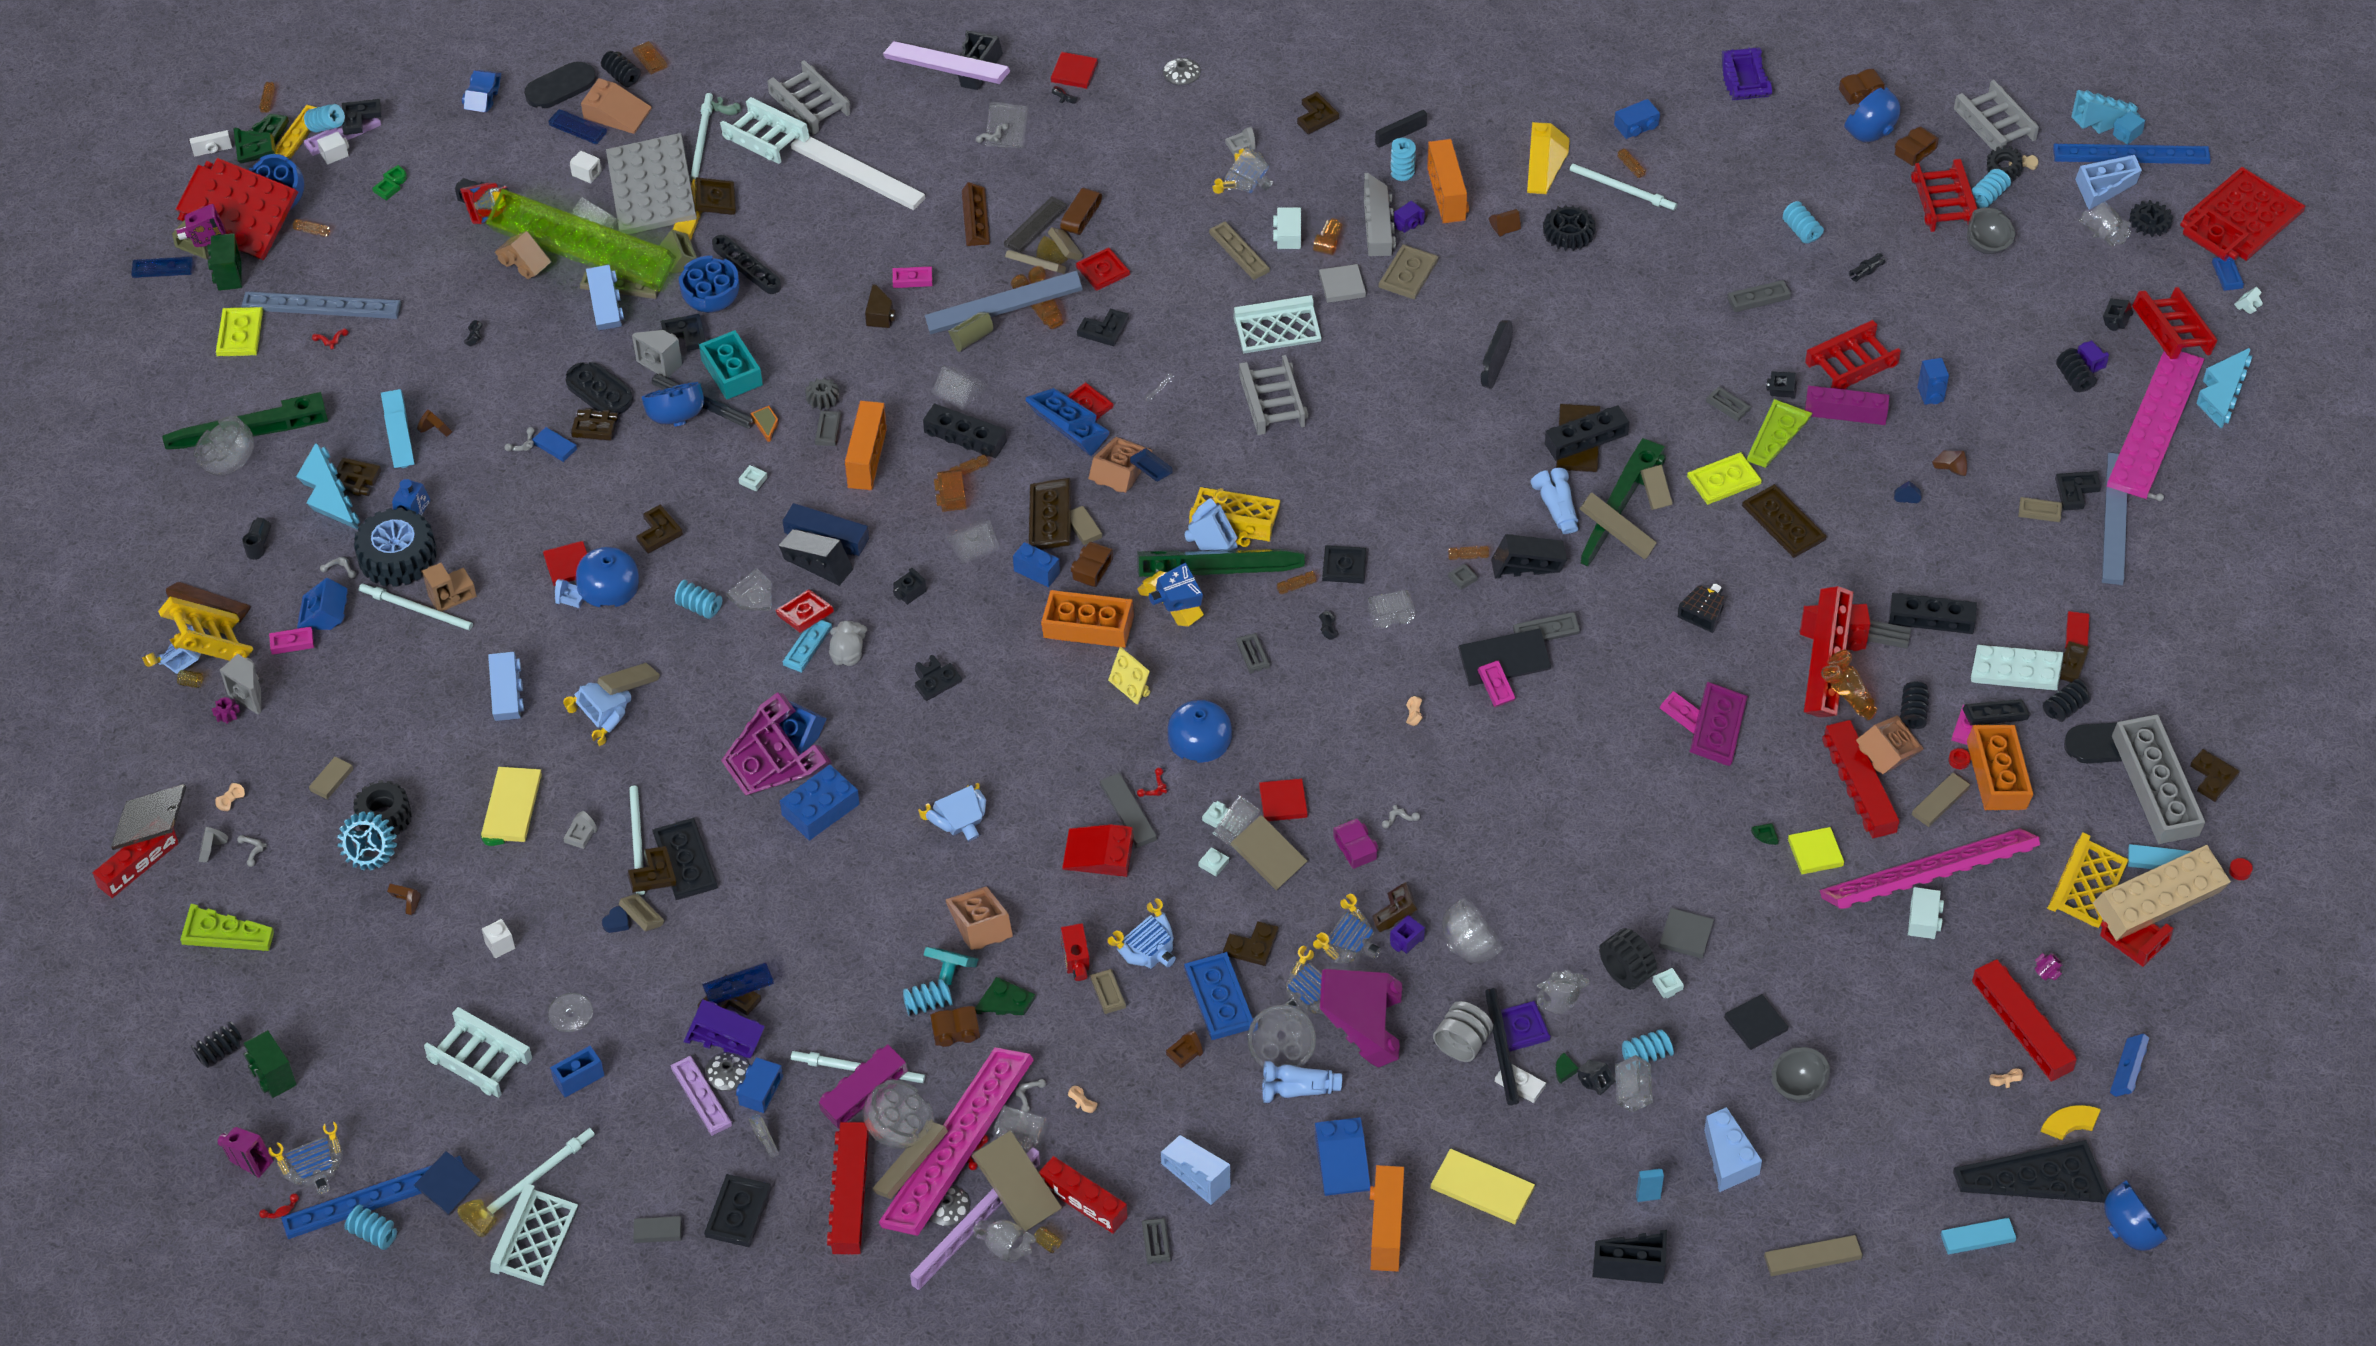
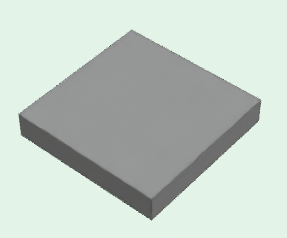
M1358 264L1319 270L1327 303L1366 297Z

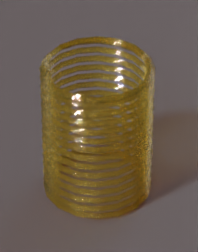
M180 670L177 676L178 685L200 688V686H197V682L202 684L203 681L202 673Z
M1044 1226L1040 1227L1033 1237L1035 1242L1050 1253L1055 1252V1250H1052L1053 1245H1057L1058 1249L1062 1242L1058 1236Z

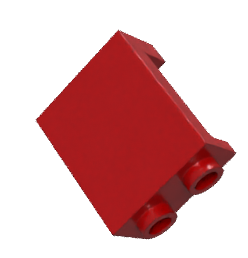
M2103 920L2100 925L2102 928L2100 936L2144 967L2170 942L2174 928L2167 923L2162 928L2151 924L2116 941L2108 928V923Z

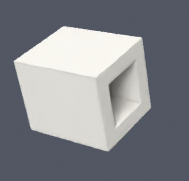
M339 132L317 140L320 154L327 164L349 156L347 151L349 148L348 141L345 137L342 138Z
M580 151L570 161L572 176L588 183H592L602 172L600 159L583 151Z
M502 919L482 928L485 943L495 958L515 949L512 934Z

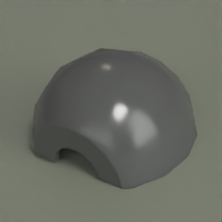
M1983 207L1974 210L1967 228L1968 243L1975 250L1983 254H1997L2005 251L2013 243L2015 237V229L2010 220L2002 214V211L1995 208Z
M1807 1047L1793 1048L1783 1053L1775 1061L1771 1070L1772 1083L1777 1092L1788 1101L1797 1103L1813 1101L1821 1095L1827 1085L1830 1075L1829 1063L1825 1056L1815 1049Z

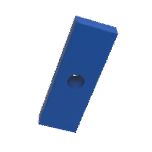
M2144 1033L2127 1038L2110 1090V1093L2115 1097L2130 1094L2136 1087L2135 1082L2138 1073L2141 1071V1063L2147 1052L2146 1047L2149 1041V1037Z

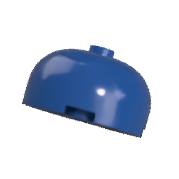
M1887 87L1884 90L1879 88L1859 103L1860 106L1855 111V114H1850L1844 125L1845 129L1861 142L1879 140L1893 131L1901 112L1899 100Z
M270 154L261 157V160L248 170L296 189L298 194L290 208L291 210L300 201L304 192V178L301 170L295 163L283 155Z
M713 256L696 258L684 266V270L679 276L681 295L685 302L697 311L706 313L721 311L730 306L738 295V271L734 264L727 259H714Z
M691 382L645 394L642 396V402L647 416L652 421L659 424H674V427L686 424L685 420L695 417L701 411L704 404V394L701 383Z
M601 547L587 553L577 566V591L584 601L593 606L615 605V607L624 605L634 597L638 590L639 573L637 565L629 554L618 548Z
M1193 700L1182 704L1173 712L1168 722V743L1172 751L1182 759L1195 760L1197 763L1209 762L1222 756L1227 751L1232 739V726L1229 716L1219 705L1207 700Z
M2127 1180L2109 1192L2105 1199L2104 1210L2111 1224L2108 1229L2115 1239L2120 1237L2126 1245L2139 1251L2151 1250L2168 1239Z

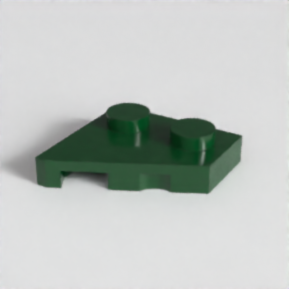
M270 113L262 121L253 125L252 129L258 133L266 132L274 136V143H276L289 120L287 116Z
M233 128L239 163H246L276 153L274 136L272 134Z
M996 977L975 1007L976 1014L996 1012V1015H1025L1035 1000V994Z

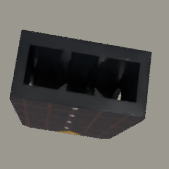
M1712 584L1709 589L1702 585L1697 586L1679 604L1677 617L1714 633L1724 609L1725 597L1721 594L1723 592L1722 587L1718 584Z

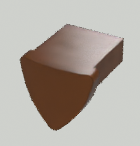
M1517 209L1494 214L1489 217V222L1499 237L1521 229L1520 215Z
M429 409L423 414L417 426V430L421 433L428 431L432 427H436L446 437L452 433L446 424Z
M1943 450L1932 461L1936 469H1949L1956 475L1966 476L1967 460L1964 451Z
M389 884L387 892L392 897L407 900L406 914L413 915L421 894L412 888Z
M1188 1031L1166 1050V1055L1180 1068H1183L1196 1056L1200 1057L1203 1054L1201 1042L1195 1031Z

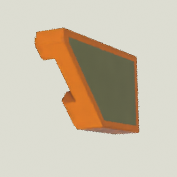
M770 406L752 412L751 417L767 442H770L772 434L777 428L778 418Z

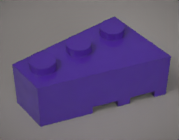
M702 999L684 1042L690 1044L691 1040L704 1043L703 1047L711 1048L712 1045L724 1048V1052L751 1058L765 1026L755 1020L742 1017L735 1011L726 1010L714 1002Z

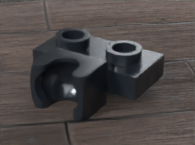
M934 655L929 657V667L923 666L920 662H917L915 665V672L920 680L915 682V688L925 701L962 682L961 676L951 663L941 667V664Z

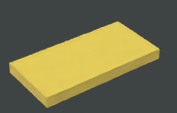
M498 767L481 833L482 838L504 839V841L516 842L526 841L542 775L541 769Z
M1453 1149L1449 1150L1431 1183V1189L1512 1224L1517 1223L1535 1188V1184Z

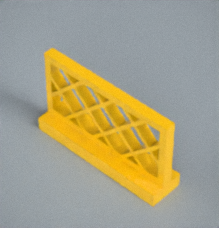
M1200 487L1194 506L1190 510L1189 524L1192 522V515L1197 508L1207 501L1203 498V495L1214 498L1217 490ZM1223 491L1218 495L1219 498H1224L1228 495L1227 499L1233 500L1227 504L1225 502H1218V504L1222 507L1223 511L1227 512L1225 515L1236 536L1240 532L1246 531L1248 536L1245 538L1270 541L1280 500ZM1251 502L1253 505L1246 507L1243 503ZM1266 505L1274 506V508L1265 510L1263 507ZM1238 506L1240 510L1234 512L1231 508ZM1256 509H1258L1261 512L1256 515H1253L1251 513V511H1254Z
M2082 832L2073 848L2047 909L2054 912L2059 909L2091 926L2099 928L2103 919L2093 904L2096 900L2094 894L2103 893L2118 885L2128 859L2089 841L2091 836ZM2089 849L2097 852L2100 858L2092 860L2088 853ZM2113 860L2120 863V868L2112 870L2108 861ZM2103 863L2106 871L2098 873L2094 864ZM2089 866L2092 875L2084 876L2081 867ZM2109 876L2113 884L2105 886L2101 877ZM2095 879L2099 888L2091 889L2087 881ZM2082 882L2086 891L2077 893L2074 884ZM2088 895L2092 904L2084 906L2080 897ZM2075 899L2078 907L2072 908L2065 904L2066 901ZM2095 908L2098 919L2090 917L2086 910Z

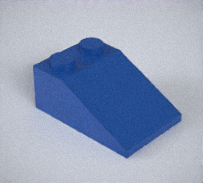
M1361 1117L1316 1122L1315 1142L1324 1195L1370 1191Z

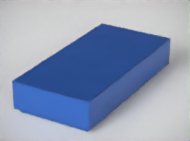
M2219 257L2213 258L2212 264L2223 290L2242 289L2244 283L2234 260L2230 257L2227 258V261Z
M547 427L532 439L534 445L563 462L577 450L574 443Z

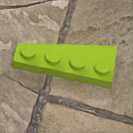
M1774 399L1748 454L1747 461L1766 468L1811 419L1812 413Z
M191 903L180 940L182 945L269 951L274 931L272 927L248 920L244 922L236 919L235 916H224L218 914L215 910H204L199 908L198 905Z

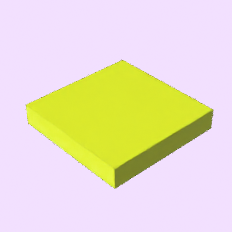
M1831 827L1788 835V842L1801 875L1844 866V860Z

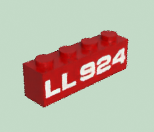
M158 818L92 872L98 888L111 898H114L179 844L174 829Z
M1053 1156L1039 1171V1174L1053 1195L1112 1234L1127 1219L1126 1203Z

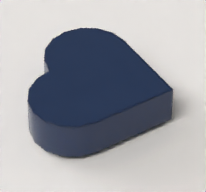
M1908 481L1894 491V500L1904 503H1919L1921 501V491Z
M621 906L613 907L609 915L602 919L603 929L608 933L629 930L626 911Z

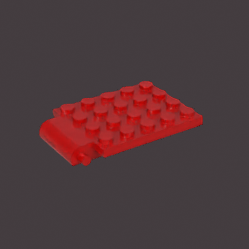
M217 158L214 165L209 161H206L204 166L197 165L175 210L180 213L177 219L183 222L186 214L214 204L226 234H235L239 251L264 261L298 191Z
M2241 167L2185 214L2180 226L2184 228V236L2220 259L2227 261V258L2230 257L2236 260L2239 256L2247 261L2305 210V205L2244 167Z

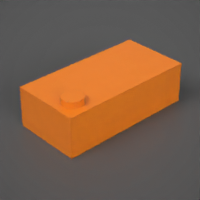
M1452 140L1428 142L1427 170L1442 223L1465 221L1466 213H1469L1467 192Z
M860 401L845 459L848 488L872 490L887 431L884 403Z
M1050 590L1041 621L1043 638L1126 648L1134 619L1132 599Z
M1973 725L1967 738V745L1984 810L2027 809L2033 797V791L2015 725Z
M1376 1165L1375 1186H1370V1200H1374L1370 1270L1399 1272L1404 1167Z

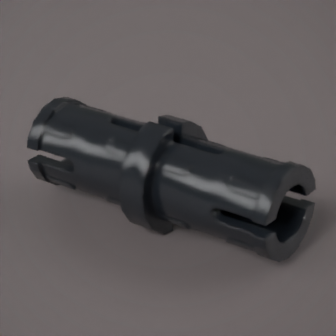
M1877 253L1869 260L1862 261L1858 267L1850 270L1849 276L1851 277L1856 274L1851 279L1857 282L1865 275L1872 274L1874 269L1885 264V258L1878 261L1883 255Z

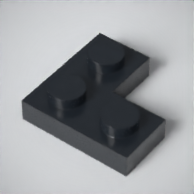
M380 99L342 103V110L345 115L342 124L343 134L363 133V119L381 118Z
M1110 308L1103 322L1084 317L1077 330V336L1115 346L1129 319V314Z
M700 314L660 321L662 330L669 334H674L677 338L684 337L687 351L700 349L699 344L706 342Z
M2097 471L2056 474L2055 477L2063 510L2084 509L2085 502L2082 493L2100 492L2101 490Z

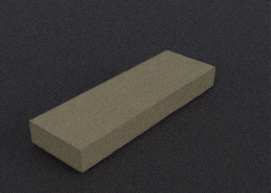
M1008 250L1005 255L1006 258L1065 274L1066 267L1011 250Z
M643 663L599 677L597 684L607 693L613 695L657 681L660 674L647 663Z
M1952 773L1912 811V816L1930 827L1969 790L1970 784L1955 773Z

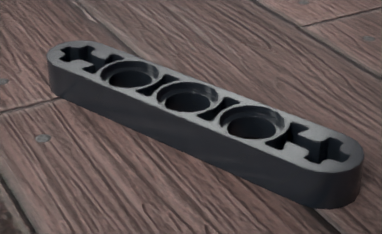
M717 235L712 239L713 250L723 259L732 262L738 271L768 294H776L781 290L779 277L725 235ZM730 253H738L735 257L729 256ZM743 263H751L748 267L742 266ZM756 273L764 274L762 277L754 276Z

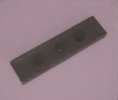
M1051 196L1004 241V247L1014 252L1022 253L1067 210V204Z

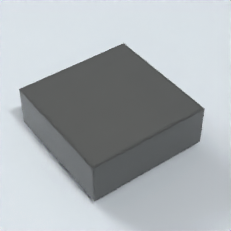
M1466 564L1448 573V577L1460 590L1478 580V576Z

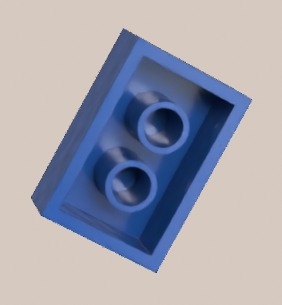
M831 765L825 767L780 800L782 816L809 841L860 805L858 790Z

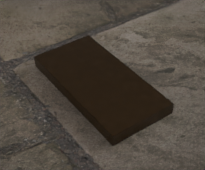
M1560 404L1559 426L1569 421L1586 417L1589 414L1600 412V406ZM1598 446L1557 460L1556 468H1563L1568 471L1597 472Z
M1070 478L1030 484L1029 545L1040 550L1069 546L1071 541Z
M1775 484L1742 502V507L1793 558L1824 542L1827 538Z

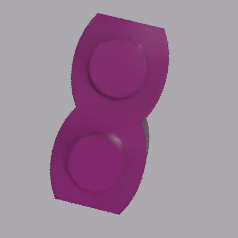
M1357 818L1333 828L1334 840L1352 869L1376 860L1377 852L1379 851L1376 841L1374 839L1371 840L1368 836L1369 833L1364 823L1361 824Z

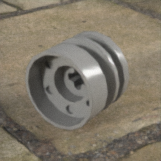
M1459 1001L1450 1007L1445 1015V1019L1433 1033V1039L1439 1049L1446 1055L1462 1062H1470L1476 1057L1487 1036L1492 1032L1493 1024L1488 1015L1480 1008L1468 1002Z

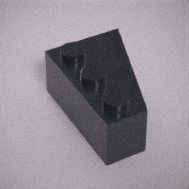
M966 30V38L962 44L963 50L960 56L996 64L1003 55L999 37ZM958 75L960 85L964 88L978 90L983 83V80Z
M792 529L779 545L782 556L786 561L838 586L853 571L840 540Z
M1505 534L1491 562L1494 577L1497 579L1505 574H1514V577L1521 576L1520 573L1533 572L1534 575L1560 573L1567 561L1563 541Z
M1667 1229L1660 1230V1234L1647 1236L1646 1233L1638 1234V1237L1625 1239L1623 1236L1595 1241L1592 1277L1663 1284L1666 1266Z

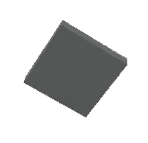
M1671 908L1659 948L1703 959L1714 919Z

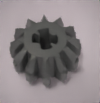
M824 377L822 380L816 378L815 382L809 381V386L805 390L806 401L812 406V409L818 407L821 411L825 407L829 410L830 406L835 407L836 401H839V387L837 384H834L832 379L827 380Z

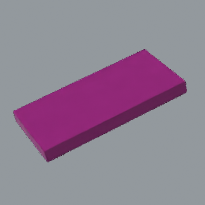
M1707 682L1689 752L1730 766L1733 761L1747 696Z

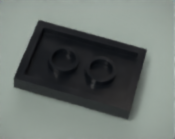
M726 1174L705 1229V1237L750 1247L770 1194L771 1184Z

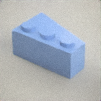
M2131 155L2082 165L2075 180L2090 210L2135 185L2142 170L2136 156Z
M610 265L586 269L598 330L621 327V320L624 319L622 308L618 306V301H621L619 289L615 288V282H617L615 270L612 271Z
M514 652L488 654L493 717L495 721L521 718V711H524L523 698L520 699V691H523L521 678L519 679V671H521L520 658L516 659Z
M1727 1107L1706 1116L1704 1131L1714 1165V1172L1717 1177L1719 1192L1760 1175L1762 1160Z
M1179 1135L1161 1152V1164L1210 1205L1230 1188V1164L1193 1143L1191 1140Z

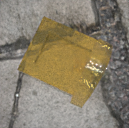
M1043 236L1038 245L1036 256L1056 264H1062L1067 261L1068 258L1064 256L1056 243L1051 238Z
M481 1199L472 1200L459 1206L458 1216L479 1237H484L498 1219L483 1205L484 1202Z

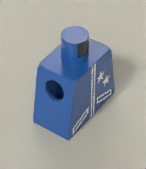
M404 479L400 482V487L392 500L393 510L404 508L405 511H408L409 509L415 511L416 515L418 513L422 515L430 502L424 485L409 479Z
M1186 563L1160 576L1157 579L1156 591L1149 593L1152 605L1163 602L1169 612L1201 606L1203 597Z

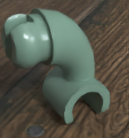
M721 97L717 98L718 103L712 101L714 111H720L726 115H736L741 111L739 103L724 106Z

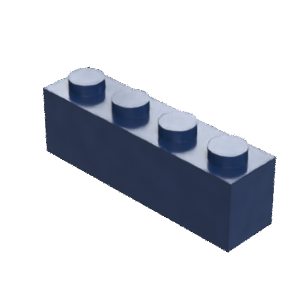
M795 503L792 504L783 519L785 534L788 535L794 529L841 541L848 555L860 556L869 540L868 526Z

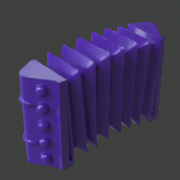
M1760 47L1722 51L1723 81H1726L1725 86H1727V91H1730L1729 95L1732 96V100L1763 98L1772 95L1771 82L1768 80V76H1765L1764 69H1762V51Z

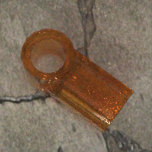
M1331 218L1326 221L1321 234H1317L1315 237L1313 251L1333 256L1337 246V239L1342 231V224L1337 219Z

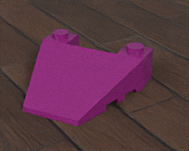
M779 692L759 706L756 714L747 723L744 731L734 741L721 760L745 795L812 777L832 764L819 745L814 744L801 755L779 725V723L793 714L795 709L786 696Z
M1335 969L1322 970L1321 1011L1337 1029L1341 1027L1347 1034L1346 1039L1350 1043L1354 1042L1360 1048L1359 1054L1374 1066L1381 1067L1398 1060L1400 1040L1385 1030L1386 1008L1401 1002L1402 983L1388 973Z

